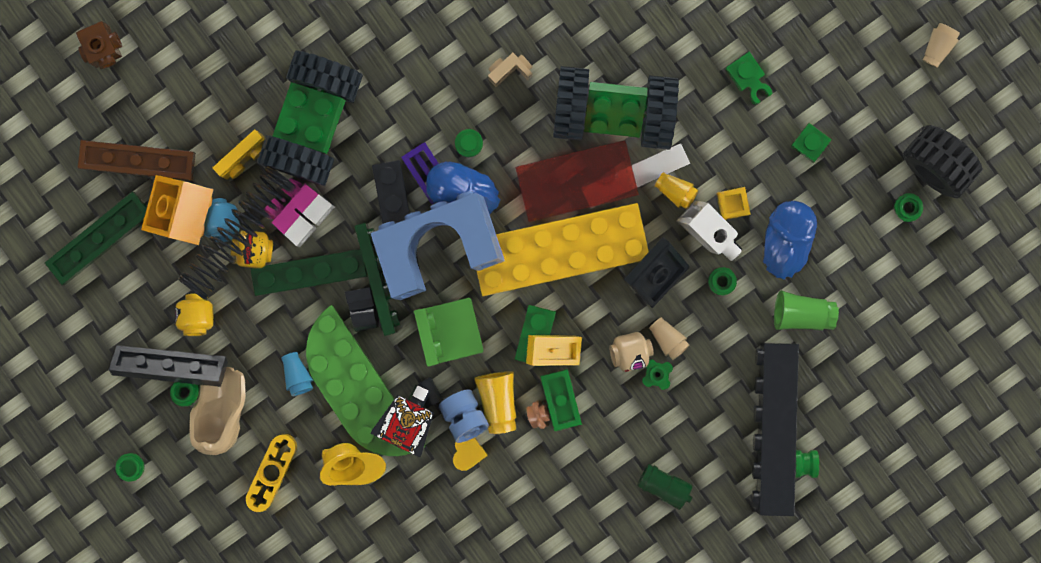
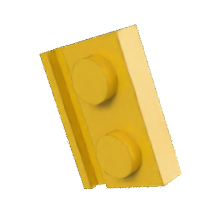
M254 129L212 168L222 178L227 180L230 177L232 179L236 178L245 170L243 165L251 158L255 160L259 157L265 137Z

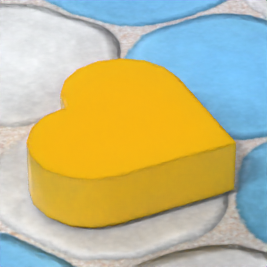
M476 438L462 443L455 442L457 452L454 454L453 464L458 470L467 471L488 456V454Z

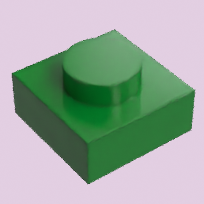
M808 123L791 147L814 163L832 139Z

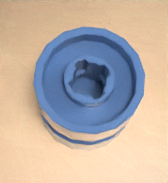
M472 390L457 392L439 404V409L445 421L451 422L449 429L457 443L471 440L482 434L489 427L483 412L476 410L478 402Z

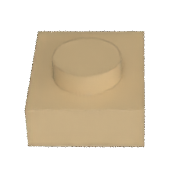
M512 53L504 61L499 58L490 66L488 70L491 73L488 75V80L497 87L516 69L529 80L532 77V72L530 71L532 65L523 55L517 57Z

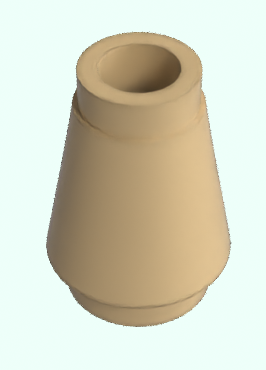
M939 23L937 28H933L923 61L938 68L939 64L959 42L957 38L960 33L947 25Z
M662 317L649 327L665 356L669 355L672 360L676 359L690 346L686 341L687 337L664 321Z

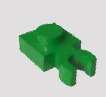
M750 52L725 68L740 92L746 88L750 90L749 96L753 104L757 105L760 103L756 96L758 90H763L768 97L773 94L770 86L760 82L759 79L765 73Z

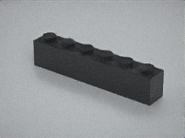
M760 343V348H756L755 364L760 366V375L755 377L754 383L755 394H759V405L754 406V422H758V434L753 435V450L757 451V462H753L752 478L757 479L756 491H752L751 505L752 508H756V512L759 515L794 516L799 344Z

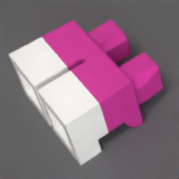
M290 178L289 181L295 185L296 189H294L293 193H289L283 188L282 190L292 200L285 207L274 198L271 202L279 208V211L272 209L268 205L264 210L272 217V224L297 247H301L317 228L300 215L297 210L315 225L319 226L335 206L308 185H302Z

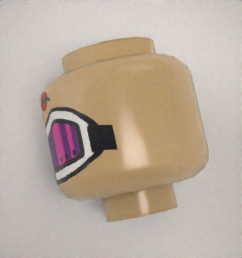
M640 332L617 336L614 339L613 345L609 347L614 367H619L623 372L647 367L649 356H653V346L650 339L645 340Z

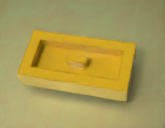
M528 335L526 364L532 366L579 365L582 337L576 335Z

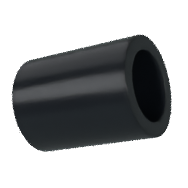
M431 377L417 384L430 391L424 405L426 409L443 400Z

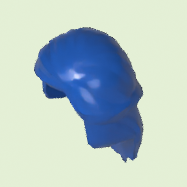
M455 162L439 163L428 173L426 190L434 204L446 201L448 204L456 201L459 194L473 191V193H478L484 197L489 214L499 207V202L501 201L498 197L499 191L496 189L494 182L485 174Z
M798 201L783 202L777 206L769 217V224L765 233L763 263L767 266L766 270L776 278L783 280L786 277L792 278L795 273L801 271L808 261V255L816 234L817 218L813 210L806 204Z

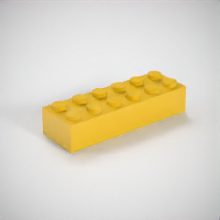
M638 203L496 234L505 261L477 271L481 293L484 297L640 262L648 254L649 250Z

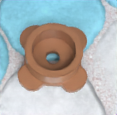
M540 400L532 403V406L527 407L528 420L533 428L539 427L544 429L549 426L550 413L545 404L543 405Z

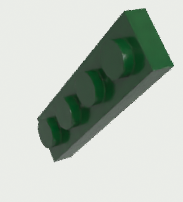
M131 192L48 259L45 265L61 285H66L143 223L147 206L135 192Z
M366 223L355 225V231L384 336L397 333L396 327L401 325L397 310L391 311L389 300L393 298H391L387 283L383 281L381 274L383 270L379 258L376 256L371 233L375 232L374 228L369 229Z
M361 249L265 265L260 269L250 268L255 296L368 277Z

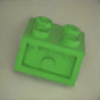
M470 298L414 310L427 367L479 354L484 351Z

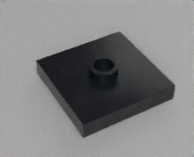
M662 237L624 280L646 304L654 308L690 266L671 243Z

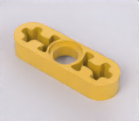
M289 434L278 435L271 441L246 495V504L254 512H263L272 505L297 451V442ZM284 440H287V446L291 450L290 452H284L280 459L286 461L285 465L278 460L270 459L271 455L277 457L280 448L276 446L277 442L282 443ZM267 465H275L279 469L277 480L270 481L266 479L264 469ZM260 480L264 485L273 486L274 489L273 491L269 488L266 489L263 498L267 502H262L258 506L255 504L256 499L253 497V494L257 495L261 492L263 485H258Z

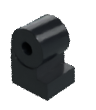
M371 287L345 292L355 332L378 328L376 306Z

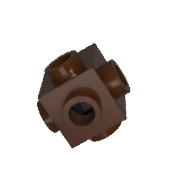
M103 21L76 32L81 44L78 50L85 63L89 62V64L96 68L105 69L115 65L116 59L122 57L119 48L123 46L118 34L112 32L110 27Z

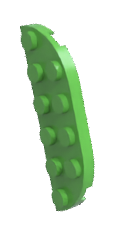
M333 305L329 306L313 324L307 340L306 358L314 382L346 431L362 447L386 456L411 454L370 434L395 398Z

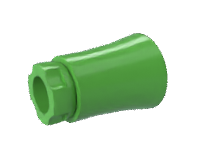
M781 290L775 302V329L833 330L836 328L839 308L836 302H827L826 299L810 298Z

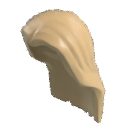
M226 368L221 387L200 385L198 399L190 412V441L192 446L202 454L219 455L225 453L237 441L240 430L239 420L246 394L244 375L238 370L234 371V368Z

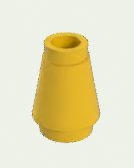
M664 172L655 183V187L678 208L682 206L686 210L690 207L699 191L694 188V184Z

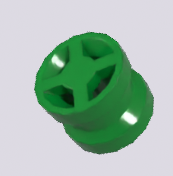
M796 450L795 478H801L803 475H808L810 478H818L819 455L817 450H810L808 453Z

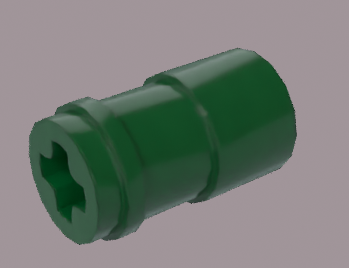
M648 464L637 484L638 487L642 488V491H647L661 498V501L679 510L684 506L685 502H691L693 498L690 496L692 484L674 475H669L658 469L659 467Z

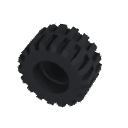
M932 125L925 126L903 152L907 165L923 182L937 192L952 198H960L983 171L978 157L964 142L950 132Z

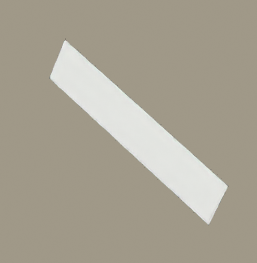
M680 143L671 147L670 150H664L581 189L591 209L659 178L663 172L668 174L690 164Z

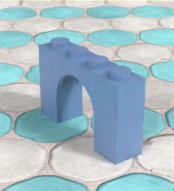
M473 191L464 192L457 196L456 201L448 204L446 201L430 206V211L422 214L420 211L404 216V221L396 224L394 221L378 226V231L371 233L391 298L403 300L426 291L417 264L416 251L422 236L437 226H451L457 231L461 237L472 269L480 271L505 261L483 196L473 193Z

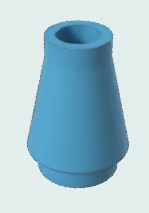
M298 352L289 353L281 357L284 366L286 390L290 391L291 396L311 391L313 389L311 384L313 379L300 360Z

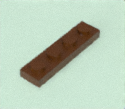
M81 140L78 169L151 177L159 175L172 179L193 181L196 153L192 151Z

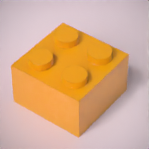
M156 175L141 230L199 245L200 238L205 231L204 223L207 212L212 205L213 189Z

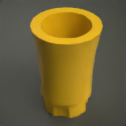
M512 371L490 373L474 378L480 393L484 415L489 424V434H502L516 430L515 419L517 417L513 391L514 372Z

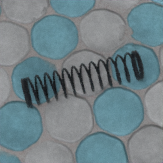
M270 166L265 168V171L273 178L260 174L262 181L271 190L258 183H253L255 190L264 199L251 192H246V196L257 208L239 200V205L253 219L235 209H231L232 214L246 228L228 218H224L225 223L240 238L221 227H217L218 232L233 247L214 236H210L211 241L226 256L207 245H203L204 250L222 267L204 256L196 254V258L215 276L195 264L189 263V267L209 286L185 272H181L182 275L177 277L181 283L205 301L208 300L209 295L190 279L211 291H215L214 286L197 270L218 282H222V279L203 260L219 270L229 273L228 268L210 251L228 262L236 264L235 259L217 242L239 255H244L240 248L223 232L244 245L251 246L230 223L251 236L258 237L237 214L258 227L265 228L244 205L265 218L272 220V217L251 196L272 209L279 211V208L257 186L282 202H286L285 198L263 177L279 185L289 193H293L294 189H296L293 183Z

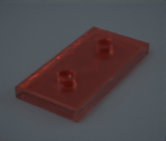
M626 140L515 167L529 222L639 196Z

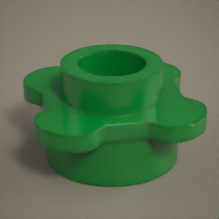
M650 359L646 367V376L642 379L643 384L646 387H651L652 385L659 386L662 390L669 388V374L673 370L672 365L669 362L663 364L656 363L655 360ZM656 372L660 373L659 377L655 376Z

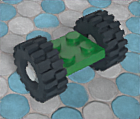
M296 50L286 79L291 83L273 136L266 135L257 163L325 186L334 162V158L325 154H328L345 101L352 103L355 101L363 77L362 73L327 58Z
M561 66L553 138L582 141L584 129V132L638 138L641 136V147L671 149L677 116L678 78L649 75L646 88L590 82L588 92L589 69Z

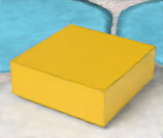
M745 187L716 193L720 214L725 220L751 215Z

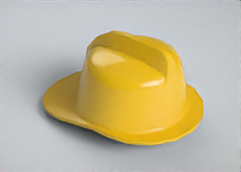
M341 443L330 449L323 450V467L320 471V479L326 485L369 484L383 475L386 470V463L377 454L361 453L356 446L350 443Z

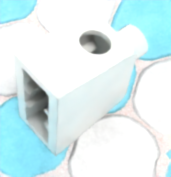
M695 200L677 220L686 231L712 253L718 255L723 253L732 261L742 251V248L734 241L738 235L737 231L709 203Z

